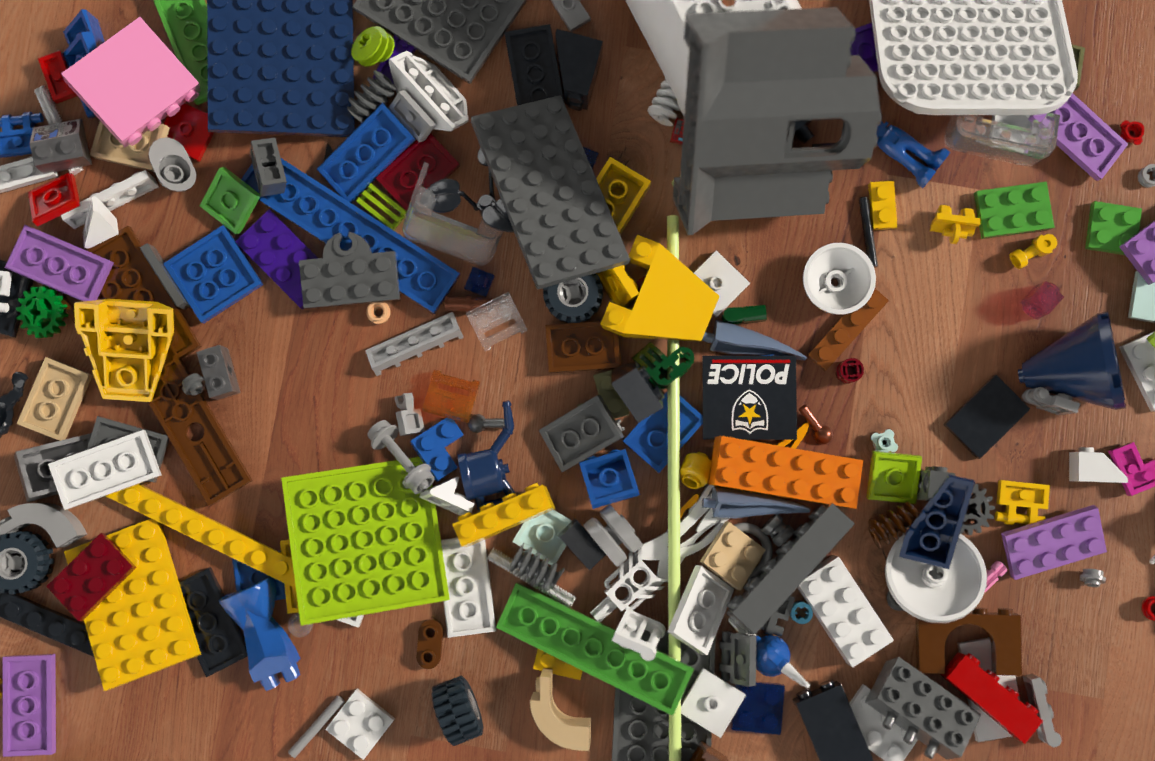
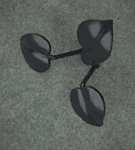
M480 148L477 155L479 163L483 166H488ZM489 169L490 195L481 196L478 203H475L464 191H459V182L453 179H442L434 182L425 190L420 200L421 207L428 208L437 213H447L459 206L461 202L460 196L464 197L473 206L475 211L479 210L482 220L487 225L501 231L514 233L501 198L497 202L495 200L493 177Z

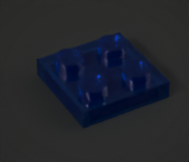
M756 681V686L750 687L735 684V688L745 693L746 696L732 718L731 729L735 731L781 735L785 685Z

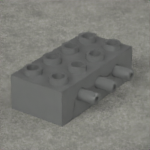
M900 657L885 662L865 703L885 716L882 723L884 728L891 730L895 723L906 731L903 737L904 742L912 744L916 738L927 746L924 755L929 759H933L936 753L946 760L962 757L981 716L979 712Z

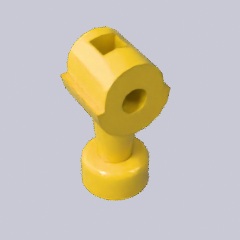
M1041 234L1034 238L1031 243L1032 245L1024 251L1016 249L1011 252L1009 257L1012 264L1017 269H1022L1027 266L1028 259L1037 255L1043 257L1052 253V250L1057 246L1056 237L1052 234L1044 236Z

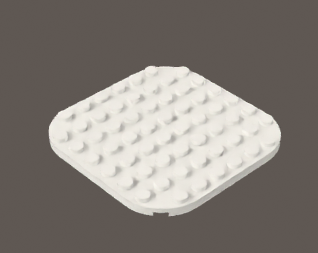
M869 0L878 72L882 87L897 104L916 114H1046L1064 105L1076 87L1078 73L1062 0Z

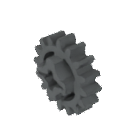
M976 483L974 484L968 510L970 513L965 514L963 521L965 522L967 519H970L974 523L970 525L962 524L960 534L964 530L966 535H972L973 530L976 533H981L980 526L989 527L990 525L986 520L994 519V516L989 514L990 510L995 509V506L989 505L993 498L992 496L985 497L987 490L985 488L978 490V484Z

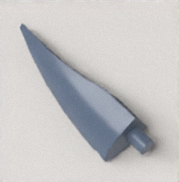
M719 320L715 321L713 333L705 332L702 341L711 343V351L730 355L773 354V356H796L797 360L807 359V356L773 338Z
M713 486L712 498L702 499V508H712L713 517L737 519L768 514L806 513L811 510L807 506L776 496Z

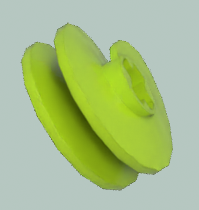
M372 26L365 29L356 38L352 46L351 55L355 61H358L364 67L373 66L377 62H385L394 51V39L383 28Z

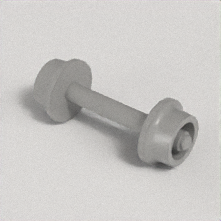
M386 420L377 422L368 431L371 447L374 450L384 447L389 449L408 472L403 480V486L406 489H411L415 494L422 493L428 489L434 482V476L430 472L431 467L428 464H421L415 467L394 442L399 433L398 427L391 425Z

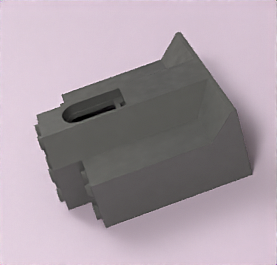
M837 7L685 14L684 40L689 48L681 169L680 177H674L673 201L688 235L695 234L710 221L824 214L825 206L829 203L828 187L833 179L832 170L860 169L872 158L873 148L877 146V126L881 123L877 78L859 55L850 54V46L855 39V29ZM843 119L842 134L838 142L812 144V147L792 148L795 120Z

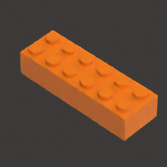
M716 436L708 485L825 505L833 503L837 507L857 509L863 460L726 436Z

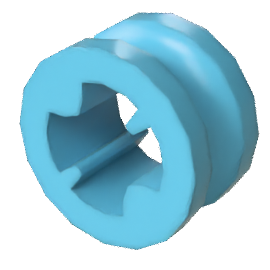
M803 601L793 603L790 612L792 620L799 624L808 623L813 616L811 606ZM797 607L801 609L806 607L807 611H804V613L807 615L805 618L801 616L796 618L795 614L798 613L795 610Z

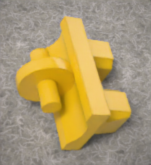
M940 205L930 225V231L940 232L942 236L949 237L950 244H957L959 238L967 239V236L972 237L974 235L976 227L980 225V218H975L973 209L964 208L960 210L958 215H952V208L950 206Z

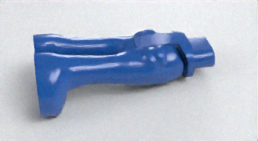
M881 121L877 126V146L882 152H885L888 156L906 167L916 177L917 184L921 188L926 186L950 154V151L945 148L937 151L927 149L902 129L894 125L888 126L887 121L885 123ZM905 150L912 152L924 163H926L929 167L924 166L922 163L913 159L905 152Z

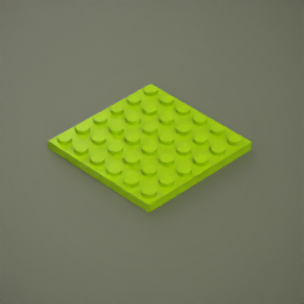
M420 457L409 458L415 467L424 464ZM398 460L281 478L301 626L450 600L436 505L420 498V493L415 494L411 489H406L403 486V480L408 472Z

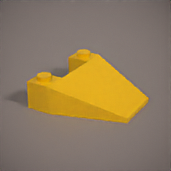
M637 235L629 253L630 263L648 270L644 283L632 310L609 302L600 325L605 330L627 338L702 341L719 295L660 243Z

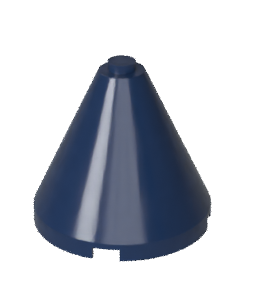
M1108 311L1095 314L1023 362L1022 368L1018 369L1020 383H1025L1028 388L1043 387L1051 394H1066L1075 400L1113 410L1126 409L1121 373Z

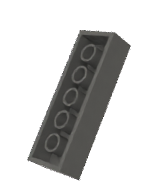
M833 503L826 506L823 504L820 507L817 506L808 515L810 521L804 525H799L792 534L794 538L787 543H783L776 550L778 556L763 564L759 569L762 572L759 577H752L743 587L746 591L742 595H736L727 604L729 609L726 614L744 632L756 634L855 524Z

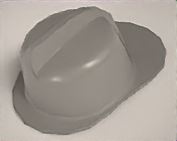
M168 137L154 141L150 146L148 155L160 184L169 190L177 192L186 191L191 188L196 181V172L183 145L175 139Z

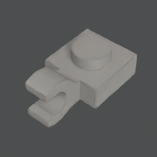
M404 393L401 396H395V403L401 410L396 412L400 436L425 432L421 409H414L413 394Z

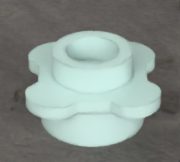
M887 429L884 433L872 434L871 441L875 451L896 452L898 450V444L894 441V432Z

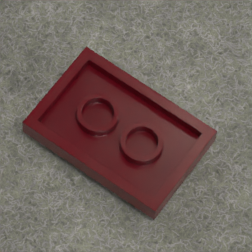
M430 133L425 141L419 143L416 140L382 171L376 179L410 213L420 204L423 193L431 184L438 180L447 179L460 167V164Z
M100 533L46 587L78 621H83L137 567L106 534Z

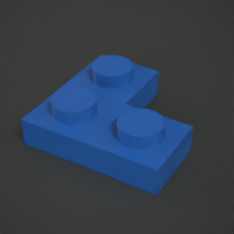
M451 415L410 441L411 446L422 462L431 467L430 472L436 482L458 468L445 449L464 435Z

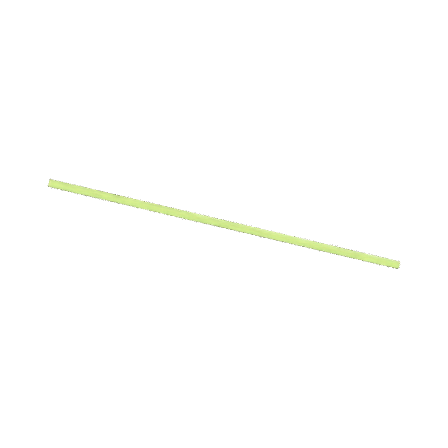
M669 215L667 216V250L679 260V216ZM667 340V357L679 348V340ZM679 359L675 362L677 366L679 365ZM671 367L667 369V380L670 379L669 373L672 371ZM679 377L667 386L668 628L680 602ZM668 633V656L681 662V641ZM681 700L673 716L669 714V761H681Z

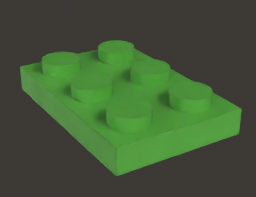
M1047 181L980 190L974 193L977 216L980 218L981 239L1055 228Z

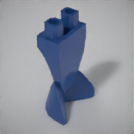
M270 576L241 591L227 594L218 600L227 614L244 630L249 673L253 682L260 681L265 691L273 689L280 684L276 673L281 672L286 682L296 679L300 675L297 662L301 659L287 633L272 617L276 599V583L274 578Z

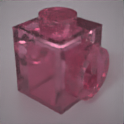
M1044 281L1035 285L1020 303L1023 305L1022 309L1030 317L1039 320L1041 317L1049 315L1064 296L1055 284Z

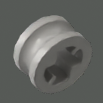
M1149 164L1138 173V181L1142 186L1147 188L1155 186V164ZM1150 171L1153 172V180H1150V175L1147 174Z

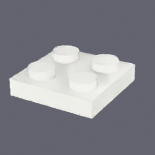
M356 689L325 730L364 760L395 718L359 689Z

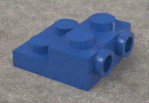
M626 449L612 450L606 455L588 457L583 462H579L593 509L640 495Z

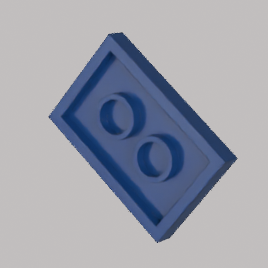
M667 392L662 399L663 408L639 422L623 440L629 448L658 473L668 463ZM680 396L681 449L703 424V415Z

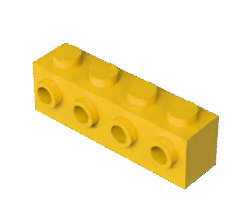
M538 483L524 488L525 493L517 496L516 493H512L503 497V502L494 506L492 502L480 507L481 512L472 515L469 512L459 516L458 522L454 523L453 527L461 547H469L554 510L555 506L547 487L544 485L539 486Z

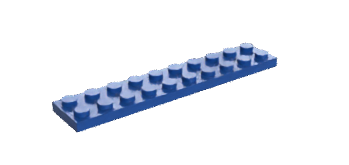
M281 158L287 181L285 192L262 196L259 198V201L324 243H327L335 234L341 233L343 239L340 242V247L343 251H347L352 247V240L348 237L349 232L364 238L370 245L372 253L395 251L400 292L435 314L444 301L445 296L448 295L460 277V273ZM251 164L241 180L259 193L253 165Z

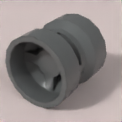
M774 514L760 529L765 535L772 537V542L777 547L785 543L795 531L790 525H786L783 522V518L779 514Z

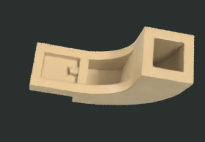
M543 669L540 677H536V692H533L530 699L531 712L536 725L549 740L561 747L571 750L589 751L591 743V718L568 716L558 709L553 700L552 693L553 669Z

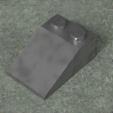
M92 433L15 452L14 459L27 502L58 494L48 464L87 450Z

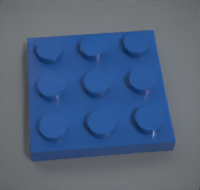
M224 225L163 263L192 310L203 324L263 286L260 278Z

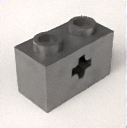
M217 345L197 352L209 398L220 400L241 393L227 347Z

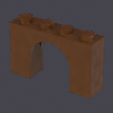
M976 607L965 617L948 623H931L915 617L916 669L921 673L945 674V642L952 630L961 625L973 624L983 628L989 636L991 642V671L995 675L1022 676L1021 615L1013 613V609L998 608V612H988V608Z

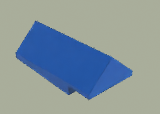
M81 9L63 31L69 46L63 53L68 68L104 43L98 19L86 9ZM81 100L87 117H96L95 114Z

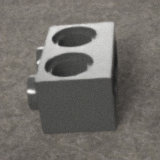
M276 138L251 141L249 153L260 197L284 193L287 181Z
M925 467V471H920L917 500L930 501L947 476H955V473H948V468Z

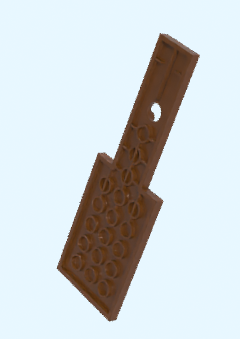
M126 226L118 231V235L86 250L114 262L97 300L151 301L173 308L174 334L153 400L148 403L208 506H212L253 480L202 393L186 395L183 392L182 381L190 373L181 359L202 346L180 309L176 307L141 252L140 247L142 245L130 226ZM57 290V295L64 297L61 302L62 304H67L68 307L65 309L75 324L74 303L83 301ZM200 423L204 428V436L199 441L194 442L188 438L187 432L191 424Z

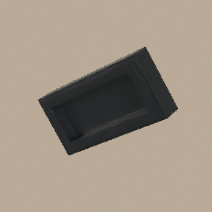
M576 519L557 535L589 571L606 555Z

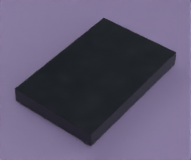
M0 260V271L12 273L10 296H0V303L9 304V311L7 313L0 312V334L16 338L21 320H17L21 312L17 311L16 307H21L22 305L18 299L25 298L24 291H31L34 280L4 268L7 261Z
M993 375L944 426L977 459H981L1030 408L997 375Z

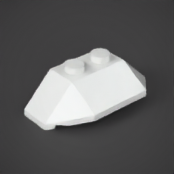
M409 51L389 59V66L394 85L397 88V94L402 90H406L434 121L436 126L433 129L453 131L468 122L466 99L434 64L413 56Z

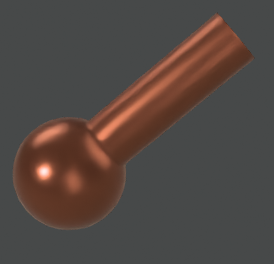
M806 404L801 406L799 411L814 430L815 441L819 444H828L833 438L832 430L828 426L821 425Z

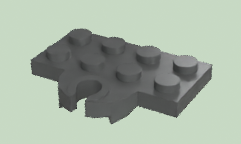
M349 232L348 235L352 240V247L347 251H343L340 247V242L343 239L342 234H335L327 241L323 250V258L299 260L303 307L307 309L400 300L396 252L372 253L367 241L352 232Z

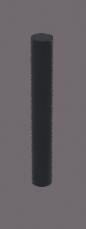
M868 197L859 198L866 254L875 268L878 267L869 201Z

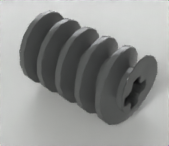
M376 70L373 71L376 80L370 77L367 78L370 84L369 87L361 84L364 93L355 91L358 99L355 100L351 97L348 99L352 105L351 107L347 106L348 111L361 123L381 103L386 104L388 97H393L395 94L394 90H397L389 78Z
M523 543L511 562L510 571L513 572L519 568V577L527 573L526 581L529 583L535 578V587L537 588L544 584L543 592L546 593L554 588L565 568L556 572L557 563L548 567L549 558H545L540 562L541 553L538 552L531 556L533 548L529 547L526 551H523Z

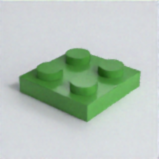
M221 167L218 169L200 207L234 234H239L254 210L260 194L226 167Z
M1099 201L1092 202L1085 249L1125 255L1119 246L1139 232L1142 208Z

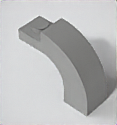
M27 503L12 507L7 510L11 517L0 521V535L18 532L31 524L39 525L48 532L56 548L67 547L87 535L83 525L73 513L51 503Z

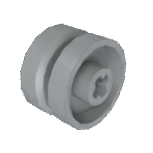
M608 504L600 511V516L608 524L607 526L603 527L593 517L583 526L610 560L618 567L627 559L625 552L619 546L623 543L630 552L635 553L643 546V543L634 534L636 531L623 515H619Z

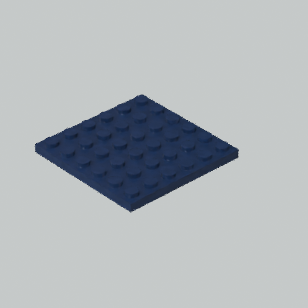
M207 0L208 132L349 137L355 131L354 116L347 109V106H352L348 99L350 97L354 99V60L351 55L353 46V0Z

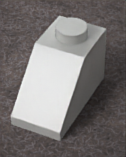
M1079 447L1078 452H1069V481L1128 483V478L1104 453L1094 452V448Z

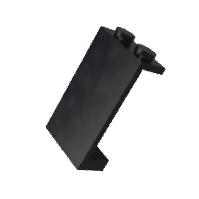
M827 680L819 684L820 688L813 691L806 689L796 694L797 697L792 699V701L798 708L819 761H874L842 684L838 681Z

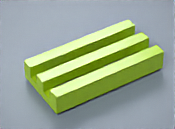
M370 183L369 188L363 191V195L360 198L358 197L356 202L394 231L408 213ZM371 193H376L390 206L397 210L400 213V216L398 217L397 215H395L392 211H390L387 207H385L382 203L375 199L371 195ZM366 199H369L372 203H374L377 207H379L382 211L389 215L393 220H395V222L391 224L387 219H385L382 215H380L377 211H375L372 207L365 203Z

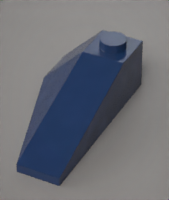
M953 475L947 476L905 533L899 557L946 569L950 568L975 480Z

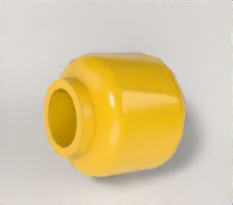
M702 452L690 453L683 459L680 466V479L686 487L698 489L708 483L711 460L706 454Z

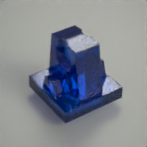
M472 267L464 289L487 297L495 275Z

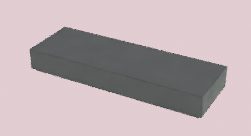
M148 243L141 246V252L176 307L183 310L191 307L163 265L165 262L157 249Z

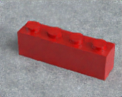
M957 652L945 667V674L940 675L1015 739L1026 744L1043 722L1037 716L1039 711L1030 703L1025 702L1023 704L1017 699L1019 694L1007 685L1004 688L998 683L1000 678L991 670L987 669L985 672L978 665L981 662L972 654L968 653L965 655Z

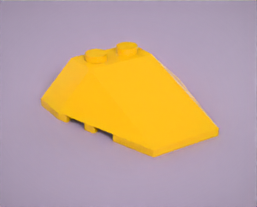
M121 299L75 302V328L84 342V351L92 363V372L102 398L151 402L174 334L173 308L159 302Z

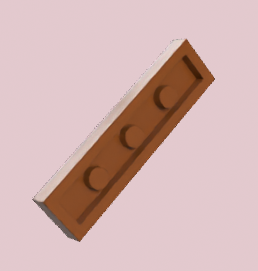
M874 289L868 302L860 309L844 314L807 356L823 371H826L889 300L877 289Z

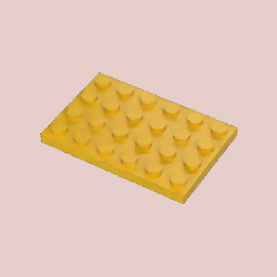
M153 519L145 520L107 535L137 568L84 619L104 691H109L201 655L162 525ZM92 541L64 551L67 564L75 559Z

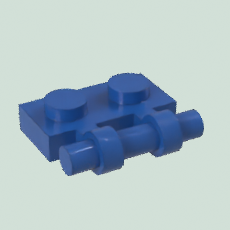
M24 112L19 116H12L11 114L2 115L0 118V128H2V132H0V158L32 154L30 148L32 130L35 128V123L44 122L42 113ZM23 125V129L13 130L15 126Z

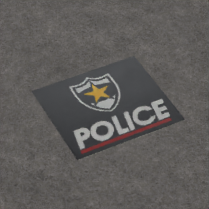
M702 356L703 440H714L716 436L743 440H797L796 356Z

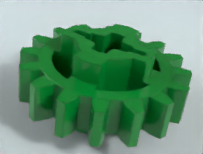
M47 286L31 287V291H24L25 298L18 299L22 305L21 307H16V310L21 312V315L17 317V320L23 321L20 326L21 329L28 328L27 334L35 335V338L53 337V334L60 333L59 326H66L63 317H68V314L63 311L68 306L61 303L64 297L56 296L57 290L49 289Z

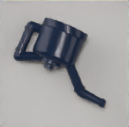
M510 400L502 402L505 426H503V430L491 448L468 454H458L459 468L467 500L475 499L477 510L480 512V507L493 502L495 506L503 502L502 498L485 501L484 496L502 491L506 496L516 493L506 480V473H510L508 463L503 464V460L498 459L497 455L514 430Z

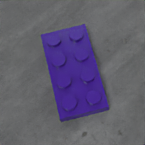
M269 209L235 242L303 309L299 260L318 259V257Z

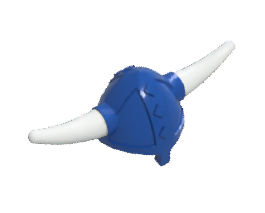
M731 618L728 619L729 623L738 633L747 634ZM756 635V669L759 673L768 677H775L783 673L803 687H810V684L790 664L791 653L783 639L777 636L759 637Z

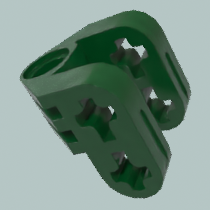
M651 342L632 357L633 361H636L640 367L645 366L651 376L649 381L653 387L657 385L660 390L667 389L668 385L687 373L695 359L694 353L687 347H680L666 357ZM685 358L687 360L685 363L682 362L678 366L675 363L678 359L681 360ZM671 367L672 371L669 373L670 379H659L658 376L660 375V373L664 375L667 372V369Z

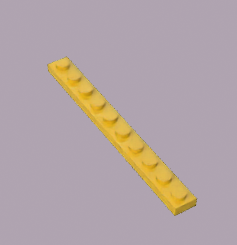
M141 484L106 496L296 589L292 558Z

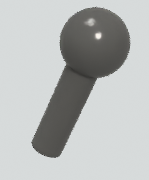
M474 414L468 419V427L475 433H480L485 428H503L505 426L504 418L485 419L481 414Z

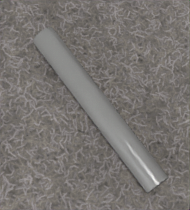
M338 695L292 746L288 753L293 758L297 757L343 705L344 699Z

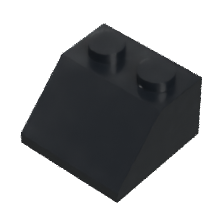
M634 361L612 369L611 384L639 423L663 408L662 399L664 395L657 385L653 387L649 381L651 376L645 366L640 367Z

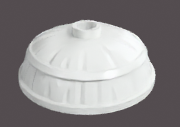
M831 243L819 248L811 255L804 268L803 285L808 298L816 307L830 314L843 315L860 309L868 302L875 289L876 274L871 260L862 250L847 243ZM831 279H837L838 286H833Z

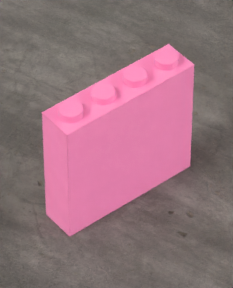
M141 17L134 20L61 73L68 86L124 148L129 144L131 146L137 144L142 139L141 135L148 130L153 131L158 128L161 120L167 116L175 115L180 110L181 105L185 102L190 103L199 96L198 92H200L199 82Z

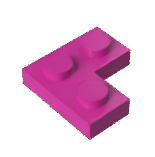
M1129 442L1108 451L1112 462L1128 478V483H1122L1127 496H1133L1155 487V459L1143 463L1134 442Z

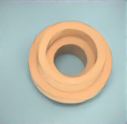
M379 301L371 302L367 307L366 314L371 322L382 324L389 319L391 311L386 302ZM381 308L383 314L378 317L375 315V311Z

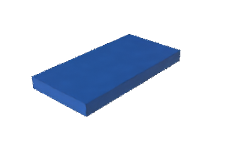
M382 103L317 170L342 198L352 203L415 140V137L390 109Z

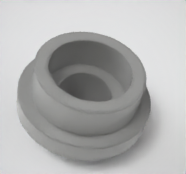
M1083 569V573L1079 578L1084 582L1085 586L1100 587V584L1106 583V578L1103 577L1104 572L1097 569Z

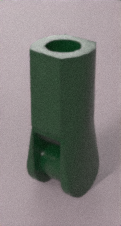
M765 305L745 306L743 308L731 307L727 308L722 315V321L731 324L765 322L767 320Z

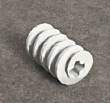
M665 77V80L660 85L661 89L657 90V97L652 100L653 105L648 107V113L657 122L666 126H673L668 119H676L677 115L673 110L680 111V108Z

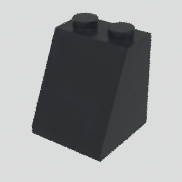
M556 29V50L565 104L573 110H588L602 61L603 41Z

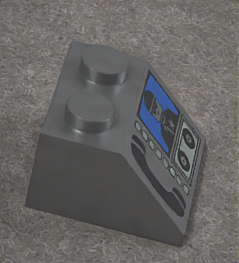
M82 119L33 128L30 139L34 166L43 174L92 165Z

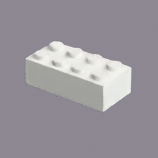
M832 555L818 564L797 587L807 604L811 606L813 613L845 662L851 667H855L894 641L839 556Z

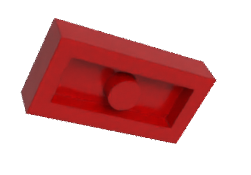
M59 50L38 58L53 101L58 104L76 97L77 94L68 86L61 74L68 69L63 52Z

